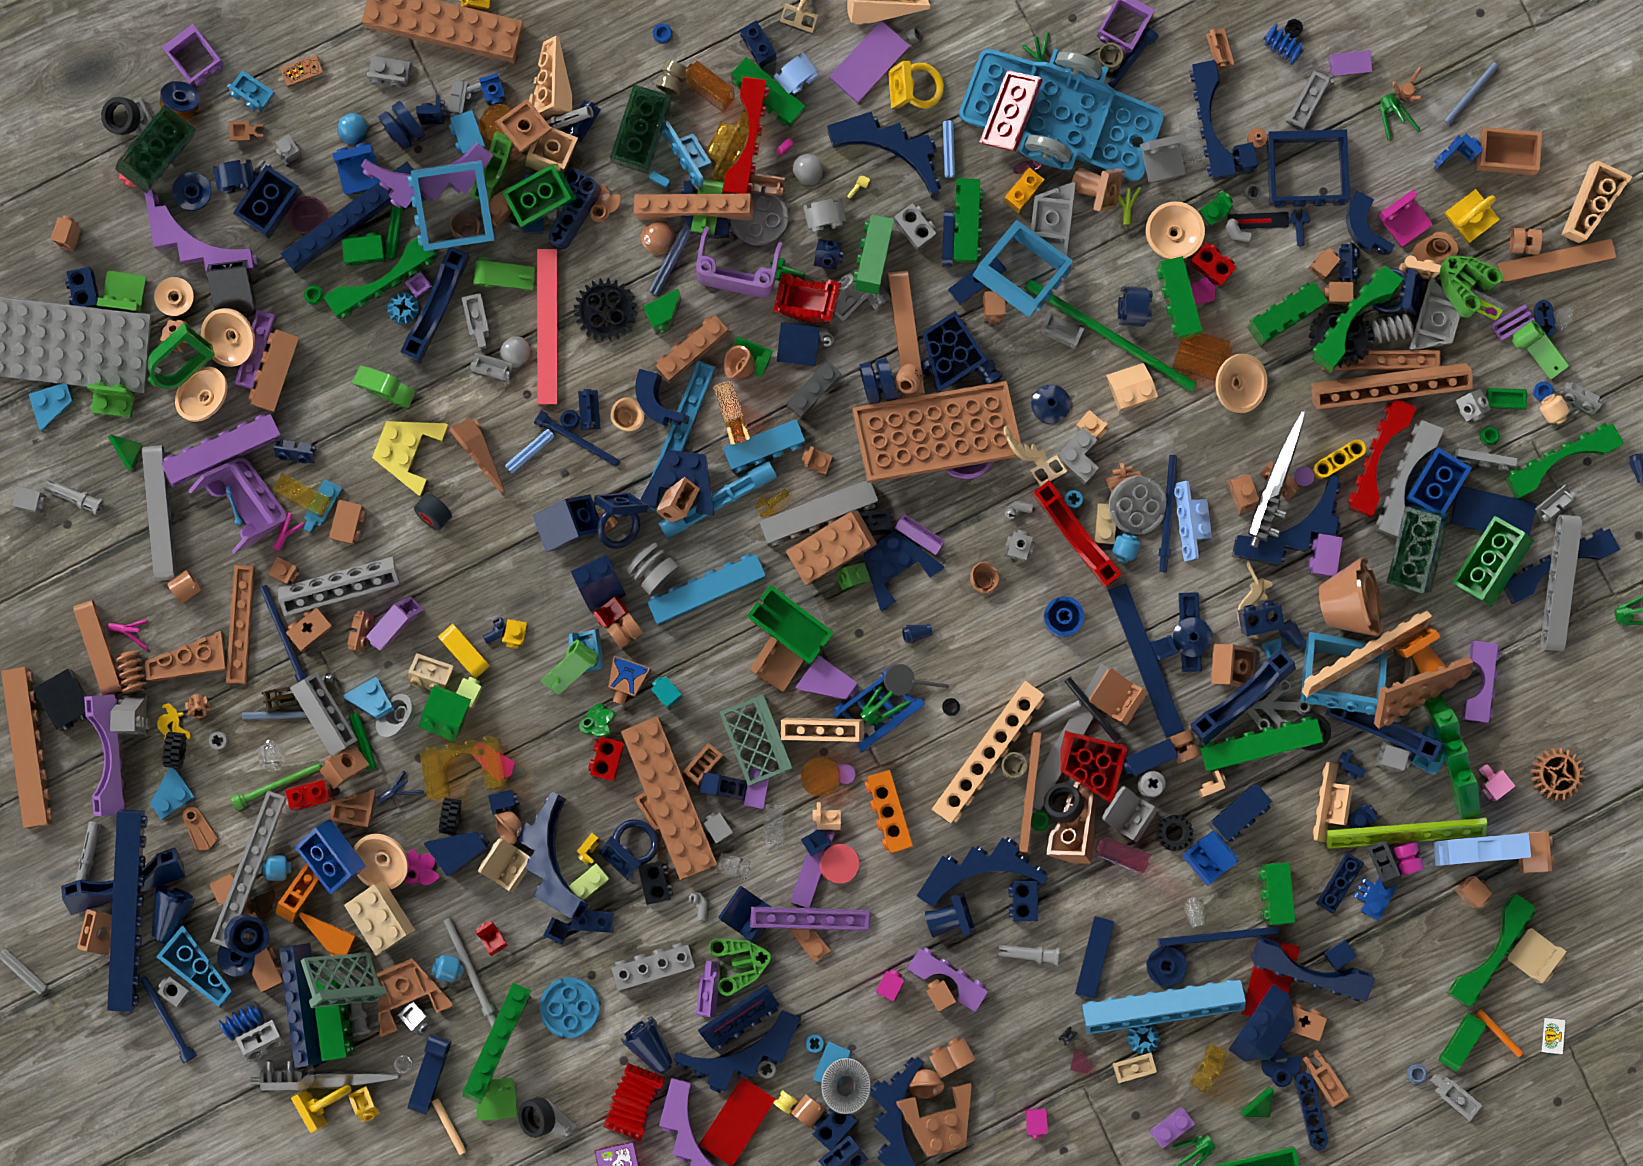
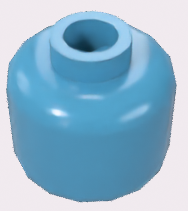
M1123 533L1116 537L1112 552L1117 556L1118 561L1128 563L1129 560L1137 558L1141 546L1137 536Z
M268 855L262 862V876H265L268 881H284L287 874H291V862H287V858L284 855Z
M445 954L435 958L432 968V974H435L437 980L451 983L457 977H461L463 965H460L458 957Z

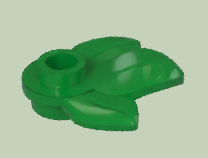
M603 703L596 704L589 709L587 716L581 720L579 728L586 735L606 736L611 733L607 725L616 717L617 713L611 709H604Z

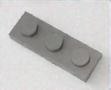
M1457 449L1454 455L1455 458L1465 464L1475 462L1479 463L1478 466L1490 468L1493 465L1498 466V469L1503 471H1510V468L1513 469L1517 464V458L1465 449Z

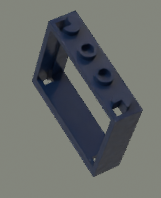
M1347 129L1268 132L1269 205H1275L1277 208L1286 207V204H1294V207H1304L1306 204H1314V206L1319 207L1325 206V203L1343 206L1349 201ZM1339 142L1341 195L1276 197L1274 143Z

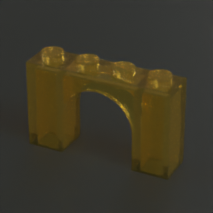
M491 735L482 737L483 741L475 742V739L463 741V745L456 746V743L445 744L443 749H437L436 746L425 748V752L419 754L427 800L451 797L447 777L448 767L455 757L462 754H471L478 759L482 766L486 789L509 786L501 739Z

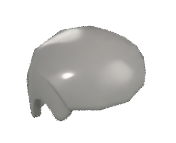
M807 153L799 156L794 161L793 173L801 184L811 186L821 180L823 166L815 155Z
M519 336L510 337L501 346V360L512 363L513 368H519L528 361L531 348L524 338Z

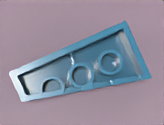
M183 925L156 956L219 1008H222L234 994Z

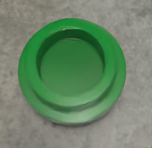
M316 285L307 287L304 292L306 302L311 305L321 303L324 298L323 290Z
M1487 426L1481 430L1480 440L1483 444L1492 446L1499 441L1500 434L1495 427Z
M1037 811L1032 814L1031 827L1034 830L1043 831L1049 826L1050 820L1045 812Z

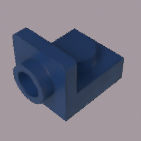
M1362 804L1348 816L1347 823L1352 829L1365 828L1378 820L1376 817L1378 813L1373 806Z

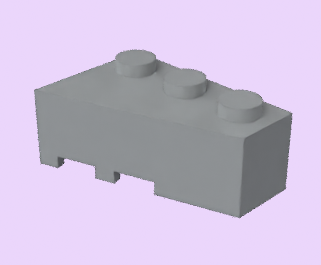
M123 695L122 700L118 701L120 705H115L111 710L110 731L122 735H146L147 730L150 728V720L147 718V695Z

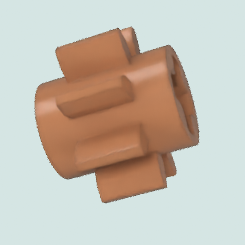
M200 694L192 695L189 697V702L185 703L188 716L197 719L207 716L206 710H211L207 696L203 697Z

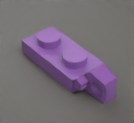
M706 961L705 971L703 975H700L696 1014L699 1016L716 1017L720 962Z

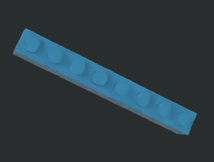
M1230 979L1224 983L1216 984L1211 982L1204 986H1187L1179 990L1168 989L1165 992L1159 993L1148 992L1145 995H1129L1121 999L1109 998L1101 1002L1089 1001L1086 1004H1082V1014L1086 1034L1088 1035L1245 1010L1246 1001L1241 980L1235 981Z

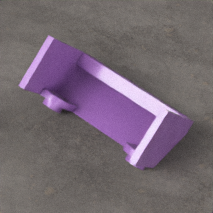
M705 227L701 236L696 263L697 281L701 285L760 298L769 297L773 293L782 242H779L777 245L772 269L760 268L754 275L716 267L715 259L705 255L709 227Z
M237 458L202 474L188 490L190 493H193L205 487L212 496L220 497L226 495L229 499L225 486H230L237 512L247 524L240 532L242 540L232 550L234 554L257 543L286 519L284 509L251 463L245 458Z

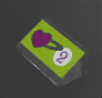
M1473 288L1470 289L1481 301V306L1476 313L1496 322L1505 310L1506 305Z

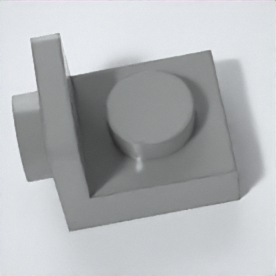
M413 1001L398 1014L409 1029L419 1036L426 1033L434 1023Z

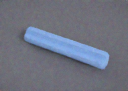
M947 120L943 121L945 178H954L953 121Z
M546 429L505 465L506 469L510 473H514L555 437L549 429Z

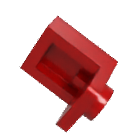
M615 596L600 609L594 611L593 614L596 617V621L604 628H607L629 611L620 598Z
M493 921L483 923L475 930L490 956L495 955L508 946Z

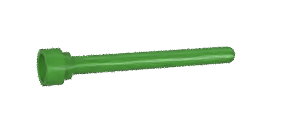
M317 763L246 795L236 794L231 796L232 803L236 811L244 809V806L248 805L247 802L266 795L267 790L273 792L318 772L323 766Z

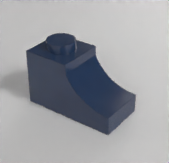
M703 773L701 793L745 801L747 782L745 780Z

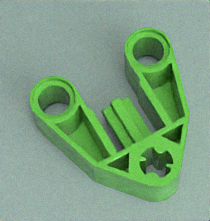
M1449 256L1440 264L1439 277L1443 292L1460 316L1465 318L1471 317L1481 306L1478 296L1470 291L1476 283L1485 291H1492L1503 279V274L1499 269L1473 257Z
M359 366L352 382L353 385L405 409H409L416 393L414 389L400 384V379L365 366Z
M714 939L709 945V950L714 956L732 955L750 950L749 955L731 960L734 970L751 966L754 967V970L722 979L719 982L718 989L725 996H730L757 980L771 960V955L766 949L748 940ZM715 942H721L724 945V950L721 953L714 952L713 944ZM759 952H763V955L768 956V959H765V963L761 964V961L756 960ZM730 981L733 984V990L731 992H724L722 989L723 982Z

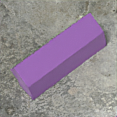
M905 514L895 526V530L934 556L937 555L945 540Z

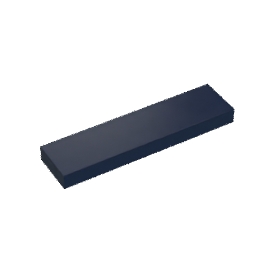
M1199 592L1178 593L1179 622L1192 617L1200 619ZM1191 633L1190 639L1196 640L1197 635L1195 633ZM1181 654V672L1202 671L1201 655L1198 657H1188Z
M1094 916L1075 994L1095 999L1114 921Z

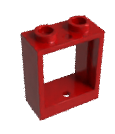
M325 779L285 790L289 808L294 811H300L335 800L333 789Z

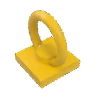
M902 61L888 71L891 109H899L908 102L918 108H930L936 105L943 96V79L937 69L927 63H914L911 65L910 61ZM918 70L928 72L936 83L935 95L926 101L919 100L913 96L914 80L911 74Z
M1477 189L1444 213L1467 244L1500 220L1490 207L1496 202V197L1491 195L1484 199Z
M350 1085L343 1086L319 1101L313 1098L309 1090L293 1096L291 1100L309 1132L313 1133L328 1125L323 1116V1108L350 1093L352 1088Z

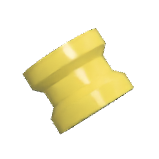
M782 1090L780 1098L775 1100L773 1104L790 1115L792 1112L791 1108L793 1105H797L799 1101Z

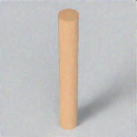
M437 1098L432 1101V1104L459 1155L466 1152V1149L441 1101Z

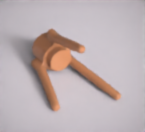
M1418 67L1409 83L1402 84L1400 88L1396 81L1393 82L1394 93L1398 94L1400 99L1410 100L1411 102L1422 99L1421 96H1414L1415 87L1413 85L1422 69L1421 67Z

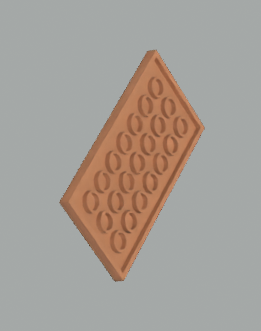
M1007 381L852 408L867 483L1018 457L1004 436V427L1008 426L1013 434L1012 439L1017 440V446L1021 443Z

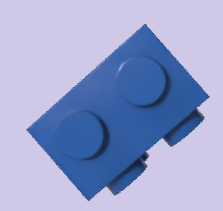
M1467 133L1463 137L1458 135L1448 146L1449 151L1445 149L1434 161L1436 165L1433 169L1436 171L1456 150L1471 163L1483 150L1481 143L1476 138H1471Z
M361 143L356 145V148H340L336 153H332L337 164L344 194L350 195L366 191L380 181L375 176L371 179L364 174V168L361 166L365 159L377 165L374 149L371 144Z
M1215 831L1210 832L1197 841L1182 855L1207 886L1239 862L1236 853L1228 847L1221 835Z

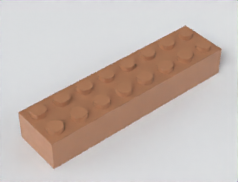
M367 0L361 21L364 28L513 64L516 62L524 31V24L521 20L438 0Z
M657 716L621 731L679 879H685L717 866L718 864L659 717Z

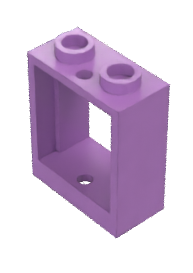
M1115 0L1098 31L1097 37L1104 44H1118L1123 54H1131L1151 20L1155 9L1138 0ZM1119 6L1144 18L1130 45L1105 32Z
M194 24L162 46L166 54L193 87H199L204 84L207 77L220 72L224 65ZM198 38L215 61L191 78L174 55Z

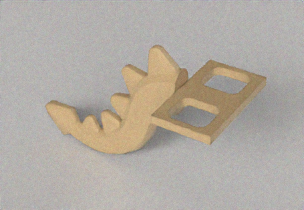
M801 0L798 7L785 3L780 22L813 33L818 14L806 11L809 0ZM786 9L796 12L794 21L784 18ZM804 15L814 18L812 28L802 24Z
M1008 426L1004 427V436L1007 438L1013 452L1022 460L1034 461L1037 466L1030 471L1040 486L1048 480L1051 481L1068 471L1058 454L1048 459L1045 449L1038 451L1035 444L1031 445V449L1027 444L1024 447L1021 443L1017 446V440L1012 439L1013 434ZM1058 460L1063 470L1056 473L1050 462ZM1043 468L1048 475V479L1041 481L1036 474V470Z
M1246 561V564L1254 582L1250 583L1251 591L1241 601L1238 610L1244 609L1243 607L1246 605L1254 604L1258 606V601L1267 600L1268 596L1264 593V590L1273 585L1271 581L1264 578L1258 580L1249 561ZM1237 611V620H1238V623H1239V625H1240L1239 615H1238V611ZM1259 634L1248 636V638L1259 639Z

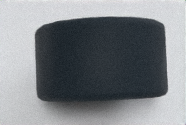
M426 493L414 506L417 516L435 530H441L452 517L449 508L432 494Z

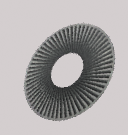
M849 1058L833 1062L826 1069L822 1078L823 1098L827 1105L838 1113L849 1114L860 1109L866 1102L870 1092V1080L866 1069L856 1060ZM843 1076H849L854 1081V1091L848 1096L841 1095L837 1089V1083Z

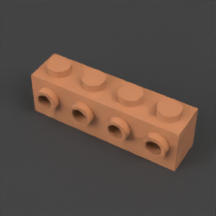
M716 315L712 318L710 316L701 323L702 327L698 330L693 329L687 334V339L683 343L678 342L672 347L673 351L668 356L664 354L656 361L658 363L656 365L657 371L669 384L729 334L726 326Z
M277 329L274 333L270 332L267 344H270L268 352H263L260 361L264 363L262 370H257L254 381H257L255 389L251 388L248 400H251L250 405L274 412L299 337Z

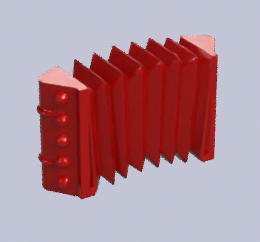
M791 274L781 275L776 299L774 300L773 312L790 318L793 317L796 320L799 319L802 322L805 320L809 323L813 321L816 324L818 321L824 323V321L832 322V316L836 312L835 305L840 295L839 288H841V283L832 280L827 282L822 280L821 283L816 281L815 283L812 280L809 282L799 277L795 278Z
M628 1063L624 1070L626 1076H621L622 1082L617 1083L619 1088L614 1089L616 1095L611 1096L614 1102L609 1104L612 1109L607 1111L610 1116L606 1117L603 1127L628 1136L630 1139L633 1138L641 1141L645 1132L643 1124L647 1122L645 1118L648 1117L646 1113L649 1112L647 1106L652 1105L650 1101L654 1100L653 1095H657L656 1090L662 1088L665 1077Z

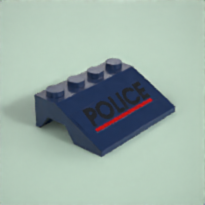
M766 984L698 1029V1032L712 1049L716 1047L719 1050L728 1044L726 1040L733 1036L736 1039L745 1033L743 1029L748 1025L752 1028L762 1022L760 1017L765 1014L769 1017L777 1012V1006L780 1004Z

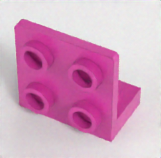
M1411 190L1390 205L1378 216L1400 247L1405 246L1432 226V222L1416 203L1415 198L1418 195L1414 190Z

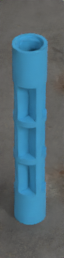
M769 461L712 493L714 511L731 502L734 503L736 499L775 480L777 475ZM696 502L691 506L686 517L672 523L663 519L658 524L668 540L686 530L688 526L711 515L697 514L695 512Z

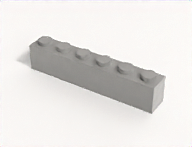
M867 480L761 520L759 524L767 545L772 544L775 547L784 543L783 540L790 537L793 540L801 537L802 532L807 530L810 533L821 529L820 525L825 523L829 525L851 511L862 509L869 511L874 509L878 499L872 484L867 483Z

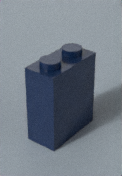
M1169 738L1124 758L1122 768L1126 775L1129 774L1130 777H1133L1178 757Z

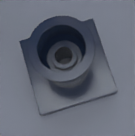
M964 893L951 897L954 906L925 911L926 922L933 938L958 927L961 928L963 936L976 931Z

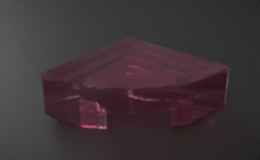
M1034 160L1024 161L1014 166L1013 171L1014 174H1021L1029 167L1035 170L1040 168L1041 165Z
M1074 1050L1070 1070L1090 1074L1089 1061L1082 1053Z

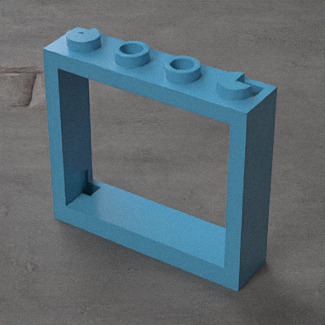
M482 160L411 170V176H408L409 188L414 189V195L411 196L412 206L417 207L418 215H414L416 227H420L421 234L417 235L419 246H423L424 251L494 241ZM475 169L485 235L429 243L418 178Z
M1016 220L980 262L972 276L1030 318L1035 310L1039 312L1044 306L1043 300L1047 302L1054 293L1052 289L1057 290L1063 282L1061 278H1067L1072 271L1069 267L1073 260ZM1013 239L1019 241L1058 270L1035 299L990 267Z
M1309 632L1305 644L1300 702L1376 715L1380 688L1385 687L1388 650L1370 660L1379 662L1376 698L1321 689L1306 697L1302 690L1305 684L1304 681L1312 675L1314 651L1350 656L1355 649H1362L1368 643Z

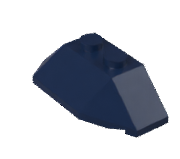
M1273 984L1228 1050L1244 1061L1272 1058L1295 1025L1290 995Z

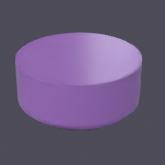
M1300 467L1294 473V481L1300 487H1307L1314 480V473L1308 467Z
M843 764L837 768L836 779L840 783L849 784L854 780L855 770L851 765Z

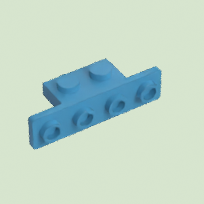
M664 121L663 137L671 143L673 153L679 156L682 168L684 170L687 169L692 184H696L699 190L702 189L703 176L700 171L711 167L710 159L694 134L679 139L669 121Z

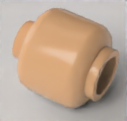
M1552 394L1541 401L1540 411L1548 423L1561 424L1567 420L1570 408L1562 396Z

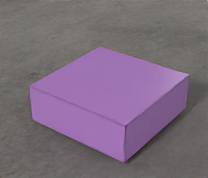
M421 271L405 282L416 299L433 288Z

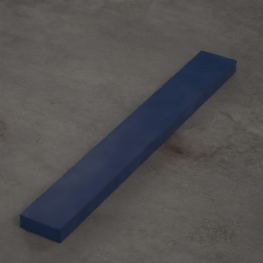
M1127 583L1107 590L1165 738L1184 731Z

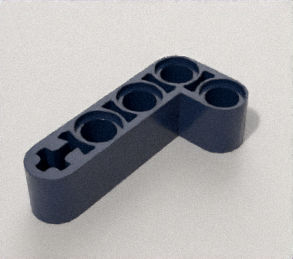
M574 168L567 169L564 172V176L569 186L575 190L574 195L576 199L566 204L549 233L550 242L559 249L569 247L591 211L592 206L601 194V187L595 180ZM578 176L577 180L571 183L572 178ZM593 185V189L587 192V188ZM583 201V206L577 209L578 203ZM573 218V222L567 225V221Z
M430 1034L407 1109L427 1115L452 1040Z

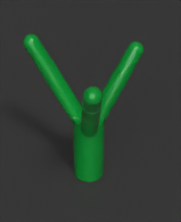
M1049 32L1045 33L1042 50L1040 49L1038 37H1034L1037 55L1025 44L1022 45L1037 62H1045L1044 55Z

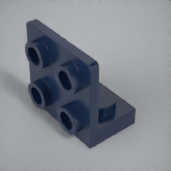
M739 886L718 919L755 944L766 928L750 927L751 907L771 906L744 887Z

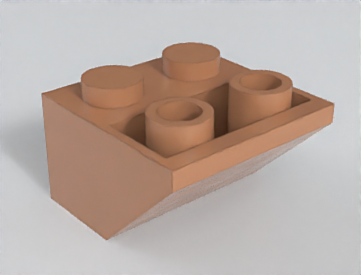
M1549 831L1526 832L1529 833L1531 857L1519 859L1520 873L1552 871L1554 856L1550 853V847L1553 846V839L1549 835Z

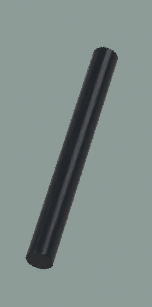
M1069 677L1065 680L1066 685L1116 743L1121 738L1098 709L1089 702L1088 697L1073 679Z

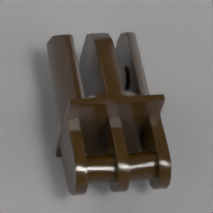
M291 686L261 692L265 698L263 703H266L267 708L265 712L299 705L297 700L286 703L282 702L296 698L293 693L281 695V693L291 691ZM275 693L276 698L271 699L270 694ZM277 701V706L272 707V702Z

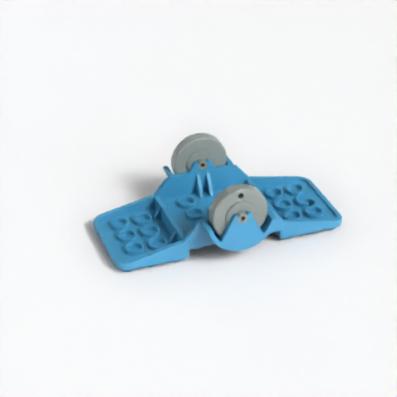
M1055 48L1049 63L1033 62L993 49L982 51L959 111L962 121L985 129L1007 70L1040 77L1043 82L1020 139L1018 151L1031 160L1057 169L1070 170L1073 168L1075 160L1084 162L1085 165L1101 171L1119 168L1125 170L1124 179L1134 182L1139 181L1143 177L1146 168L1141 147H1134L1132 140L1135 137L1141 138L1143 143L1156 140L1164 117L1163 112L1159 108L1118 92L1104 83L1109 67H1101L1099 63L1084 55L1068 51L1060 52Z

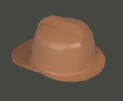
M1442 231L1436 232L1417 243L1413 249L1412 256L1417 261L1433 260L1439 265L1447 257L1457 255L1458 244L1453 235Z

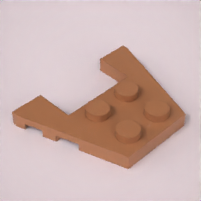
M413 958L376 974L380 986H385L387 994L378 1000L379 1031L381 1037L398 1030L391 1010L422 996L429 995L436 1013L454 1006L451 1000Z
M971 1083L952 1087L956 1108L919 1117L915 1097L896 1101L898 1108L904 1114L906 1122L912 1128L914 1136L926 1156L929 1157L966 1147Z

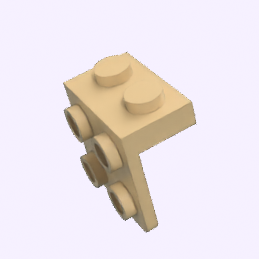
M500 838L493 844L491 851L481 862L478 872L513 893L528 871L525 867L530 856Z
M1529 928L1509 953L1507 959L1537 983H1543L1544 981L1547 983L1554 974L1552 970L1555 966L1559 967L1566 957L1564 955L1567 951L1561 947H1556L1537 931Z

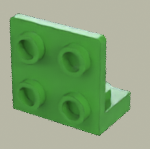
M107 271L103 298L98 297L97 306L102 309L141 313L146 277L143 275Z
M94 382V385L88 384L87 388L94 393L91 413L132 418L135 394L129 391V388H125V385L113 384V387L106 386V383Z
M515 1077L492 1079L481 1105L476 1103L478 1121L508 1119L518 1116Z

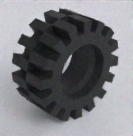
M169 731L166 734L165 745L163 746V765L168 768L181 769L184 763L183 759H185L186 734Z
M444 798L439 819V833L449 835L457 833L461 800Z
M1180 815L1168 816L1161 820L1157 826V839L1160 845L1167 850H1182L1193 839L1194 831L1192 824L1189 823L1188 819ZM1172 825H1177L1182 829L1183 834L1178 841L1171 840L1167 835V831Z

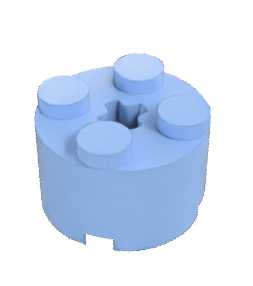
M804 52L801 53V58L796 56L781 69L780 76L777 73L774 75L776 81L785 91L793 96L802 90L804 83L807 82L809 85L818 76V69Z

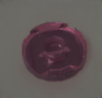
M305 196L297 199L290 207L288 217L292 227L298 233L306 235L328 219V212L326 206L319 199Z

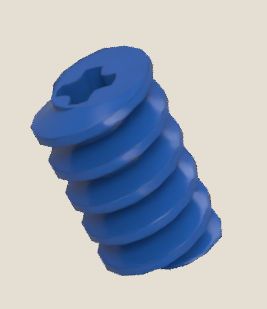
M1276 23L1263 39H1266L1265 46L1267 47L1272 44L1271 51L1278 49V56L1285 53L1283 60L1286 61L1291 58L1290 65H1293L1305 50V48L1302 49L1303 42L1296 45L1297 38L1289 40L1291 33L1283 35L1284 28L1277 31L1278 24Z
M254 1001L255 1008L246 1005L247 1012L242 1008L239 1009V1016L233 1012L232 1020L228 1016H225L226 1023L219 1020L222 1031L231 1041L235 1040V1034L238 1037L243 1035L242 1030L247 1033L250 1031V1027L255 1029L257 1024L260 1026L264 1024L263 1013L256 1001Z

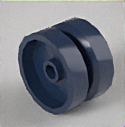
M399 100L392 105V111L397 117L396 119L387 111L380 114L378 119L393 142H396L402 151H405L412 146L410 139L406 135L407 133L416 141L423 138L425 133Z
M886 357L876 360V373H874L870 362L859 364L869 405L880 403L879 391H882L886 401L897 399L893 373Z

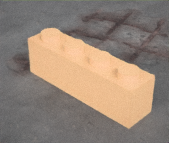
M786 717L781 720V740L860 742L864 739V719Z

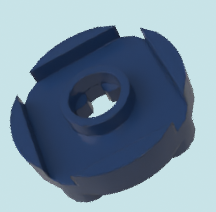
M1170 946L1158 947L1150 953L1146 961L1147 973L1151 980L1159 985H1175L1185 975L1186 959L1176 948ZM1163 961L1171 962L1170 971L1161 969Z

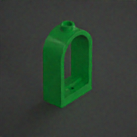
M183 323L150 354L148 358V369L150 372L148 381L154 387L159 386L164 389H173L183 385L215 355L212 344L186 323ZM183 341H186L198 351L189 362L172 375H161L155 372L156 366Z

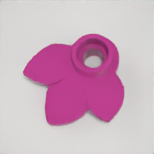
M412 849L406 854L409 869L404 882L410 885L417 884L418 882L423 885H430L438 880L439 875L432 870L436 860L430 853L419 856L417 851ZM410 871L416 873L415 878L411 879L409 877Z

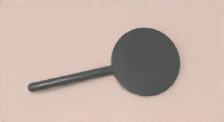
M904 664L891 666L886 671L884 677L886 689L889 692L893 691V695L897 696L907 694L914 684L949 688L948 684L915 680L913 671Z

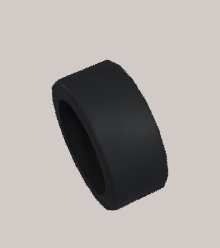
M123 97L109 99L104 104L101 112V121L104 127L109 132L119 135H127L134 132L139 126L141 119L138 105L133 100ZM122 104L126 106L129 117L125 126L119 128L113 121V114L116 107Z
M1316 713L1302 715L1294 724L1302 723L1301 719L1313 716V719H1318L1323 729L1322 737L1324 742L1302 747L1306 751H1315L1323 748L1331 738V727L1325 717Z
M1058 783L1047 791L1044 797V806L1047 813L1055 821L1068 823L1075 820L1082 813L1084 799L1078 789L1072 784ZM1063 793H1071L1075 798L1073 806L1066 812H1056L1053 808L1055 799Z
M536 1097L521 1104L518 1111V1120L521 1129L526 1135L537 1138L553 1130L555 1113L547 1100ZM533 1107L539 1113L540 1127L534 1121Z

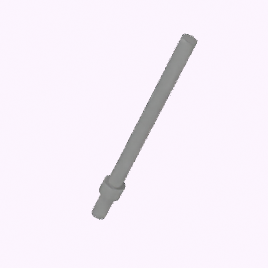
M448 918L443 922L483 1007L481 1010L484 1016H487L491 1027H493L496 1020L495 1009L486 997L451 918Z

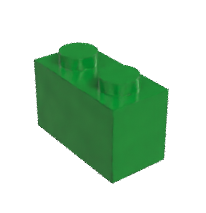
M368 233L366 237L350 235L347 236V239H342L344 263L347 266L386 262L384 240L378 233Z

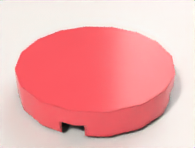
M833 844L823 851L819 867L822 875L827 880L843 884L856 876L859 869V858L853 848L845 844Z

